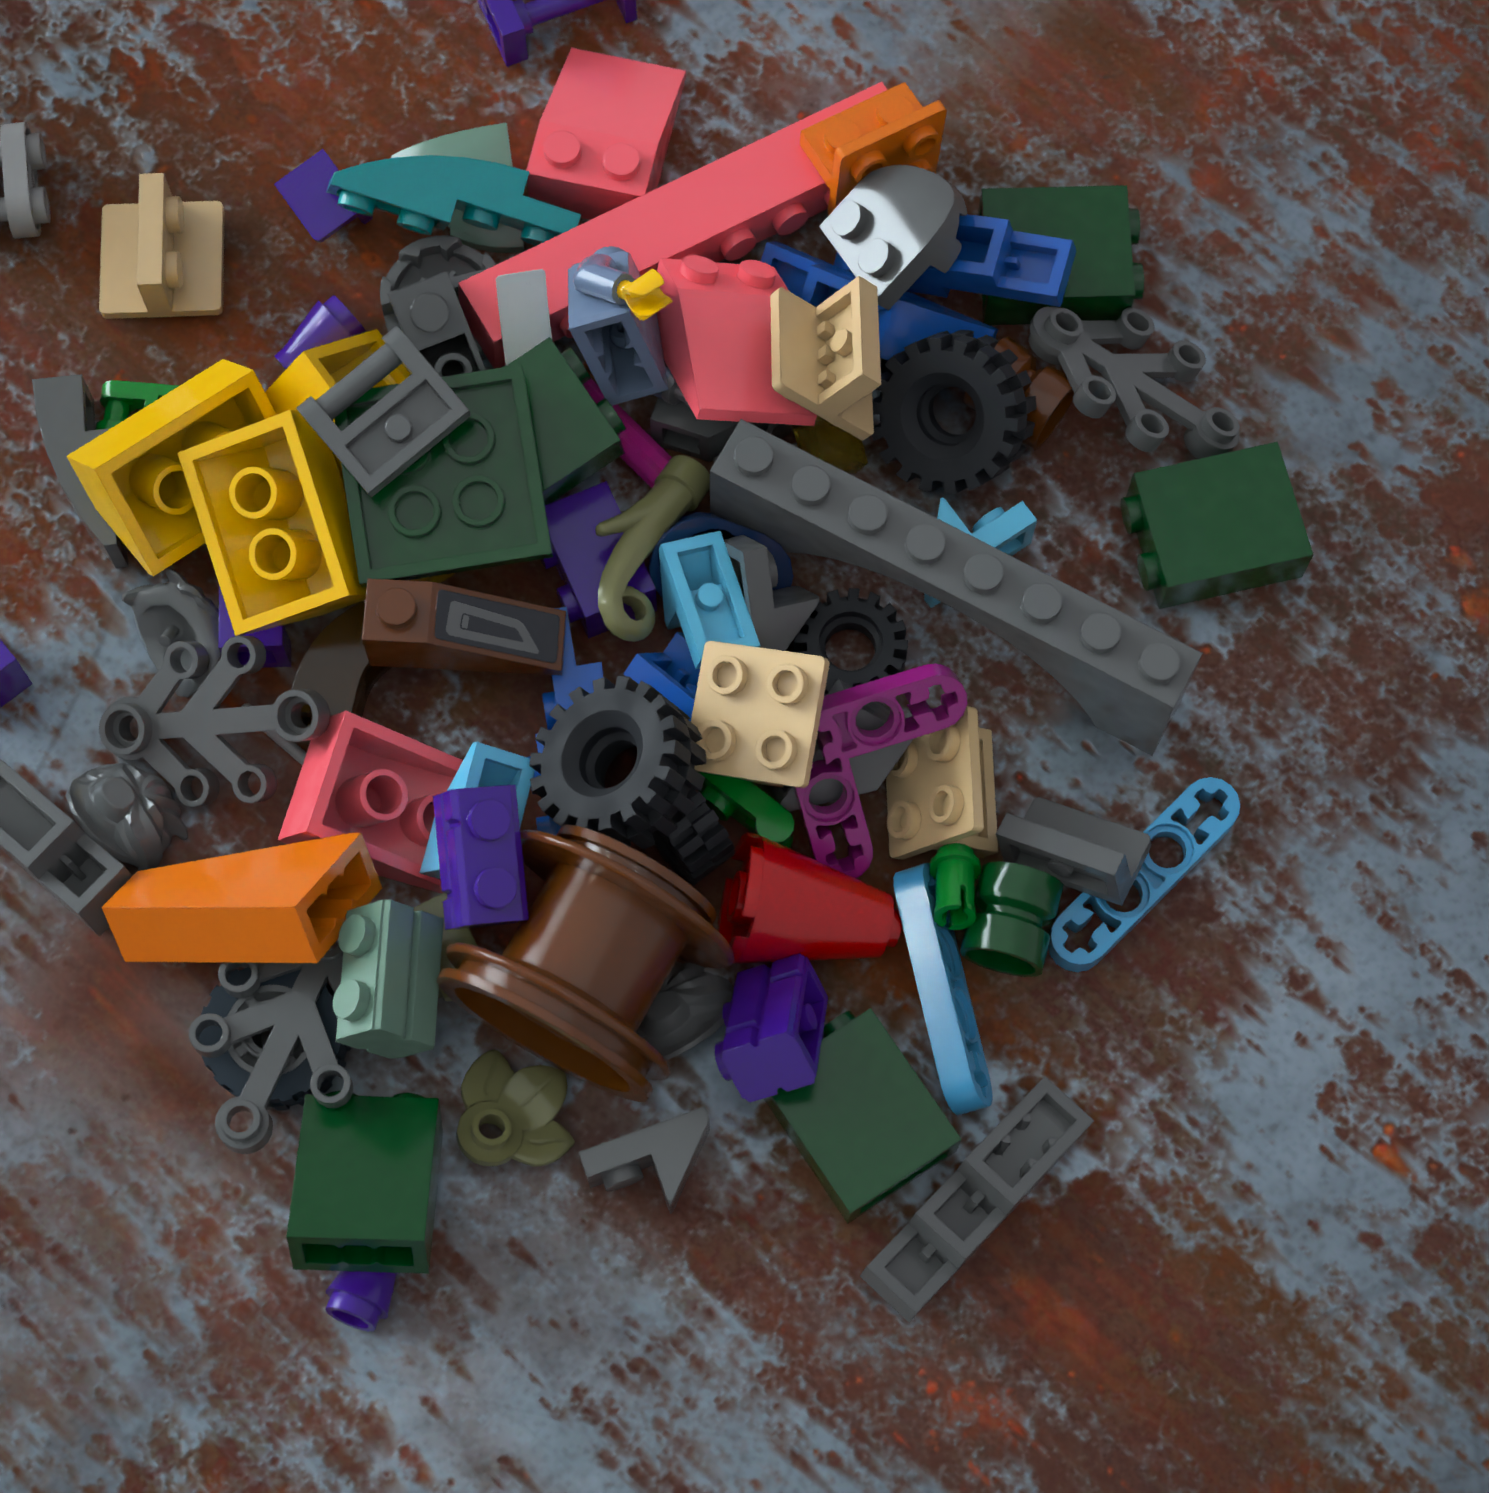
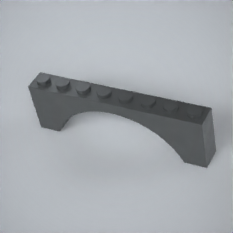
M740 419L710 469V513L724 520L764 533L780 543L786 553L822 556L856 565L908 585L956 609L1012 644L1046 670L1078 701L1097 728L1153 756L1182 701L1203 654L1202 652Z

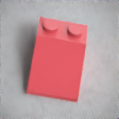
M571 48L539 122L526 170L530 171L527 179L528 196L581 214L580 218L591 220L657 189L686 79V70Z
M698 255L685 256L683 260L660 258L657 272L663 277L664 284L659 288L673 301L657 312L664 361L696 419L739 422L742 419L750 423L814 426L817 418L816 414L784 398L772 388L770 295L780 287L789 291L775 267L758 260H744L741 264L718 263Z
M347 710L330 716L325 732L320 737L310 741L278 840L291 844L347 833H362L378 876L442 894L444 892L441 890V879L421 874L420 869L435 817L433 796L448 790L463 760Z

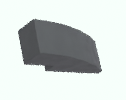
M82 374L32 379L36 417L44 446L63 491L94 543L114 567H128L127 547L95 509L66 457L109 430H95L94 399Z
M0 759V848L100 937L110 927L101 907L133 875L125 866L84 833L73 819Z

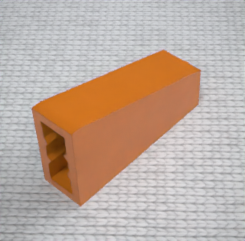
M347 833L140 870L101 908L125 962L318 963L338 940L341 926L346 920L347 911L369 904L382 889V885L362 833Z

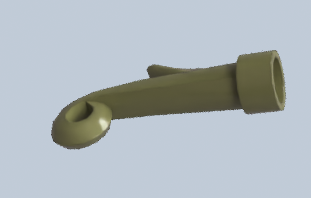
M684 455L671 457L655 479L653 488L643 498L622 513L600 522L595 528L596 535L600 537L624 532L608 559L598 588V608L603 623L613 635L622 640L632 642L643 640L652 632L655 624V611L651 601L644 593L632 586H628V582L653 551L662 535L671 529L686 512L694 511L710 490L709 472L701 463L691 457ZM623 603L631 606L635 613V620L631 619L624 611Z

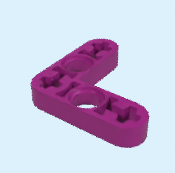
M937 663L926 664L824 696L818 728L819 733L817 734L819 749L824 760H817L812 763L810 780L807 787H793L810 849L816 861L854 878L861 876L869 868L873 858V846L849 759L943 730L955 724L963 716L967 707V693L955 672L950 668ZM940 685L945 692L941 695L942 705L937 708H930L926 701L930 694L928 688ZM905 695L909 702L907 707L912 714L911 717L905 718L896 696ZM878 701L890 707L888 720L883 726L875 730H864L856 725V716L864 705ZM831 778L843 784L841 797L835 803L829 806H818L809 801L811 788L817 782ZM840 823L841 829L850 844L848 846L849 856L837 859L834 854L835 842L828 825Z

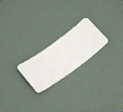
M543 269L499 275L496 278L500 327L506 366L548 337L552 339L546 273Z

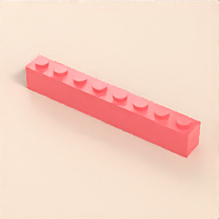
M879 82L459 282L458 292L461 308L470 331L492 367L495 369L505 366L496 289L497 276L538 269L545 271L552 341L554 342L564 336L573 338L568 323V269L574 264L582 262L586 257L593 255L603 247L613 246L629 252L642 276L651 269L657 271L660 258L683 260L685 256L698 255L711 259L714 262H719L723 259L734 261L748 254L755 247L756 243L777 233L780 236L789 235L801 228L808 218L827 210L830 195L829 187L799 145L801 130L888 90L884 83Z

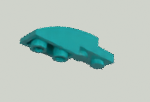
M425 155L395 157L366 162L334 172L327 188V193L339 196L337 205L346 210L373 216L374 209L376 208L398 215L396 224L400 227L425 235H432L433 228L444 230L451 222L454 209L464 212L462 220L468 224L496 231L500 223L521 230L520 239L537 246L577 227L581 217L579 213L524 196L523 193L530 171L497 162L466 157Z

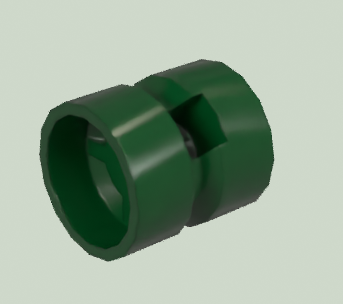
M996 861L987 862L982 865L975 892V904L983 912L976 913L974 924L966 928L960 949L961 955L968 961L995 972L1021 977L1041 975L1050 944V935L1042 927L1050 925L1051 919L1057 916L1064 889L1063 883L1044 871L1017 863Z

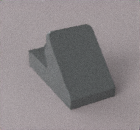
M745 535L724 539L761 645L760 648L786 651L817 607L819 596L800 586L772 590L778 584V571L774 557L767 550V547Z
M704 1106L580 1151L581 1164L590 1188L604 1184L606 1191L625 1188L644 1178L642 1169L653 1166L668 1210L672 1214L710 1132V1118Z

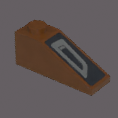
M367 578L362 642L370 666L562 675L567 615L564 610L436 582Z

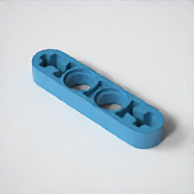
M1213 777L1202 778L1191 784L1143 832L1150 836L1151 841L1159 837H1168L1177 841L1182 847L1184 854L1182 863L1173 868H1163L1152 861L1148 852L1133 883L1139 892L1140 903L1137 908L1129 912L1116 911L1108 905L1106 900L1082 892L1058 916L1049 932L1050 944L1048 949L1055 963L1063 969L1073 972L1087 971L1097 965L1228 834L1240 811L1239 797L1234 788L1224 780ZM1196 798L1205 803L1216 798L1222 803L1218 813L1222 821L1214 816L1208 817L1197 828L1193 836L1185 826L1194 818L1200 806ZM1177 817L1180 823L1173 821L1172 819ZM1195 838L1198 839V840L1203 841V843H1202V844H1198V843L1196 842ZM1087 904H1091L1094 912L1103 921L1093 932L1088 942V946L1092 951L1088 953L1085 949L1078 948L1071 953L1064 947L1068 938L1064 929L1068 927L1075 933L1081 931L1091 921L1094 914L1091 910L1084 908ZM1106 924L1116 928V930L1111 933Z
M929 863L896 872L893 881L895 897L944 1097L952 1112L957 1116L989 1107L993 1101L990 1076L954 930L949 929L950 913L947 911L944 927L939 926L934 921L936 880L930 875Z

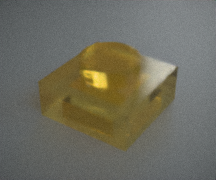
M818 415L814 426L792 425L798 448L849 474H856L868 464L862 440L839 427L833 426Z

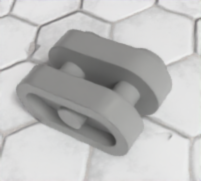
M27 122L2 124L0 127V168L3 171L4 197H0V222L8 221L14 239L40 236L41 224L50 223L51 221L45 186L38 187L37 170L46 169L47 166L44 141L41 133H31Z

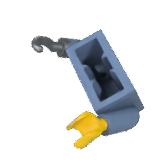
M613 246L597 250L593 255L586 257L582 262L574 264L568 269L569 330L604 398L608 400L611 406L651 394L671 405H676L682 401L689 406L664 362L657 312L673 302L659 288L664 284V279L654 269L641 276L631 254Z

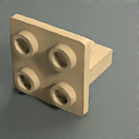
M164 173L139 174V203L106 204L102 208L99 310L102 317L105 319L210 316L220 315L223 312L224 208L220 201L182 202L180 196H172Z
M858 276L817 307L783 287L778 288L770 295L772 388L784 398L827 420L833 426L841 428L862 441L867 439L874 433L872 392L881 385L877 286Z
M707 641L704 645L691 723L698 728L703 738L697 741L696 744L706 751V764L697 765L694 769L697 772L735 777L768 786L781 788L784 785L798 788L807 787L817 740L829 660L817 655Z
M967 706L963 716L955 724L946 729L914 738L886 777L887 829L889 832V854L891 858L904 860L930 850H938L943 845L951 843H961L971 847L977 858H984L998 853L992 731L978 727L977 709Z

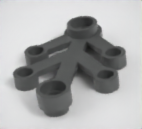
M1044 307L1039 309L1031 319L1028 337L1031 349L1042 360L1050 364L1062 366L1073 389V403L1076 408L1090 418H1101L1115 401L1127 426L1125 430L1126 437L1137 449L1144 452H1153L1169 433V426L1164 417L1156 411L1145 409L1142 400L1187 428L1184 433L1185 445L1197 459L1232 452L1238 444L1240 425L1232 413L1219 407L1202 411L1152 379L1174 378L1181 382L1193 381L1206 363V357L1197 345L1181 340L1177 341L1168 353L1113 354L1100 346V344L1120 343L1124 347L1133 350L1142 348L1155 329L1152 319L1144 311L1137 308H1127L1117 320L1081 321L1071 310L1058 307ZM1088 365L1100 372L1103 378L1092 375Z
M234 636L225 642L221 651V659L182 711L161 713L184 679H195L202 676L209 664L208 652L201 643L197 641H177L167 648L164 655V664L139 697L120 698L107 708L99 723V734L105 747L115 756L124 760L144 758L175 788L178 800L185 806L199 807L213 803L219 794V780L210 769H191L163 739L183 737L232 784L233 792L239 800L245 803H257L266 801L274 795L277 788V778L274 771L265 764H250L220 734L276 730L282 738L291 742L314 740L320 737L327 729L330 720V710L324 697L311 689L286 691L272 705L218 709L243 674L258 672L266 661V649L258 638L254 636ZM242 644L246 645L250 652V659L245 666L239 662L237 656L238 649ZM185 649L192 656V665L188 671L182 667L180 661L181 654ZM306 703L310 705L313 716L312 723L309 726L305 725L301 719V709ZM134 717L139 727L137 739L130 732V722ZM252 772L258 775L261 782V787L257 794H254L248 785V779ZM194 777H198L203 784V793L200 798H197L191 789Z
M339 944L335 949L328 951L318 963H221L218 970L219 981L224 990L235 998L249 997L258 990L260 983L301 969L290 992L224 1018L213 1013L200 1015L192 1022L189 1028L191 1044L200 1055L207 1058L222 1056L232 1044L272 1029L241 1095L226 1101L216 1115V1132L224 1145L231 1151L238 1154L255 1153L262 1149L270 1140L273 1132V1121L266 1107L299 1038L313 1073L310 1080V1088L317 1102L326 1108H339L350 1100L353 1094V1082L348 1072L337 1062L316 1006L317 1000L328 979L334 992H336L341 984L343 952ZM243 966L251 969V977L245 984L235 986L229 983V975L235 968ZM209 1026L222 1028V1036L216 1044L205 1046L200 1043V1034L205 1028ZM329 1076H338L344 1080L341 1092L330 1097L321 1094L320 1086L323 1080ZM241 1111L252 1113L254 1120L248 1130L244 1132L231 1130L230 1122L236 1113Z

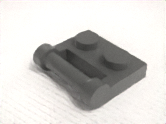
M395 326L381 338L385 343L322 396L317 400L310 396L296 408L371 498L471 416L469 409L398 326ZM400 364L410 372L411 375L343 431L332 421Z

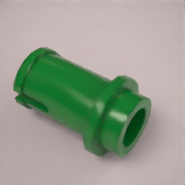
M951 843L943 845L937 850L936 855L929 864L930 875L936 880L934 921L939 926L944 927L947 911L950 910L949 929L962 930L970 927L976 920L975 880L980 876L981 862L973 849L965 844Z

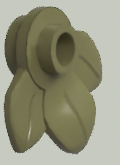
M494 1049L482 1054L468 1069L461 1084V1096L466 1111L458 1122L456 1138L462 1153L469 1160L481 1166H498L513 1159L533 1167H539L554 1163L563 1157L575 1143L571 1134L561 1124L554 1121L567 1094V1077L564 1071L551 1066L536 1065L522 1068L514 1074L507 1060L498 1050ZM486 1123L494 1124L501 1129L502 1135L495 1139L486 1138L479 1131V1127Z

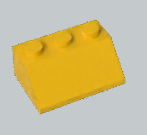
M222 359L66 457L95 509L147 573L154 577L206 543L178 452L275 416L276 413L254 370Z
M285 411L178 452L235 636H243L321 616L366 599L367 587L362 588L359 584L346 492L334 454L298 411Z

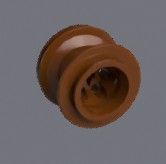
M575 825L562 826L557 835L537 830H522L520 835L523 862L545 881L528 909L529 920L521 921L502 955L466 943L459 942L448 945L446 955L456 969H442L436 982L465 1011L522 1049L569 1075L608 1093L636 1102H646L653 1092L652 1085L647 1079L665 1080L670 1076L671 1070L665 1058L645 1039L639 1036L636 1031L675 962L679 958L703 967L720 969L730 967L735 960L730 944L712 926L717 917L716 910L699 891L674 872L643 853L604 834Z

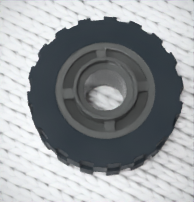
M248 967L240 971L235 969L229 975V983L235 986L245 984L251 977V969ZM301 969L260 983L258 990L246 998L232 997L224 990L222 985L220 987L216 985L210 993L212 998L207 1007L203 1006L201 1015L213 1013L224 1018L291 991ZM326 983L316 1006L337 1062L344 1068L346 1065L344 1061L346 1052L350 1051L351 1047L336 1042L338 1017L333 1011L335 992ZM218 1026L205 1028L200 1034V1043L205 1046L216 1044L222 1036V1028ZM262 1033L232 1044L222 1056L216 1058L202 1056L205 1066L213 1072V1078L236 1097L241 1095L263 1049L261 1044ZM300 1038L267 1107H273L277 1111L290 1110V1106L296 1104L304 1106L305 1094H313L310 1088V1080L313 1073ZM329 1076L323 1080L320 1092L325 1093L333 1086L331 1082L335 1076Z

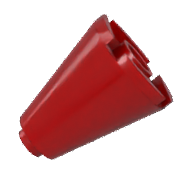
M747 832L741 836L734 850L736 853L732 856V859L744 862L741 871H737L734 879L726 878L718 919V932L724 936L732 947L735 957L734 964L773 962L799 953L804 957H808L809 961L880 958L886 947L894 948L900 937L902 922L899 909L894 908V900L891 894L761 835Z

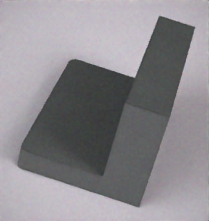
M1041 797L1033 800L1024 818L1006 813L996 832L1004 862L1017 863L1044 871L1056 877L1064 886L1120 906L1123 905L1152 846L1150 836L1146 833Z

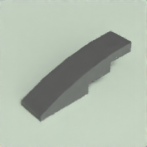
M1044 1076L964 1159L953 1175L914 1214L909 1223L866 1266L860 1277L910 1323L1091 1126L1094 1120Z

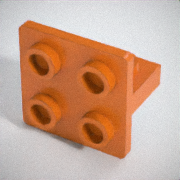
M903 82L801 130L799 145L830 189L827 214L830 215L866 175L879 168L891 165H910L936 174L947 110L942 102L937 100L922 107L906 82Z

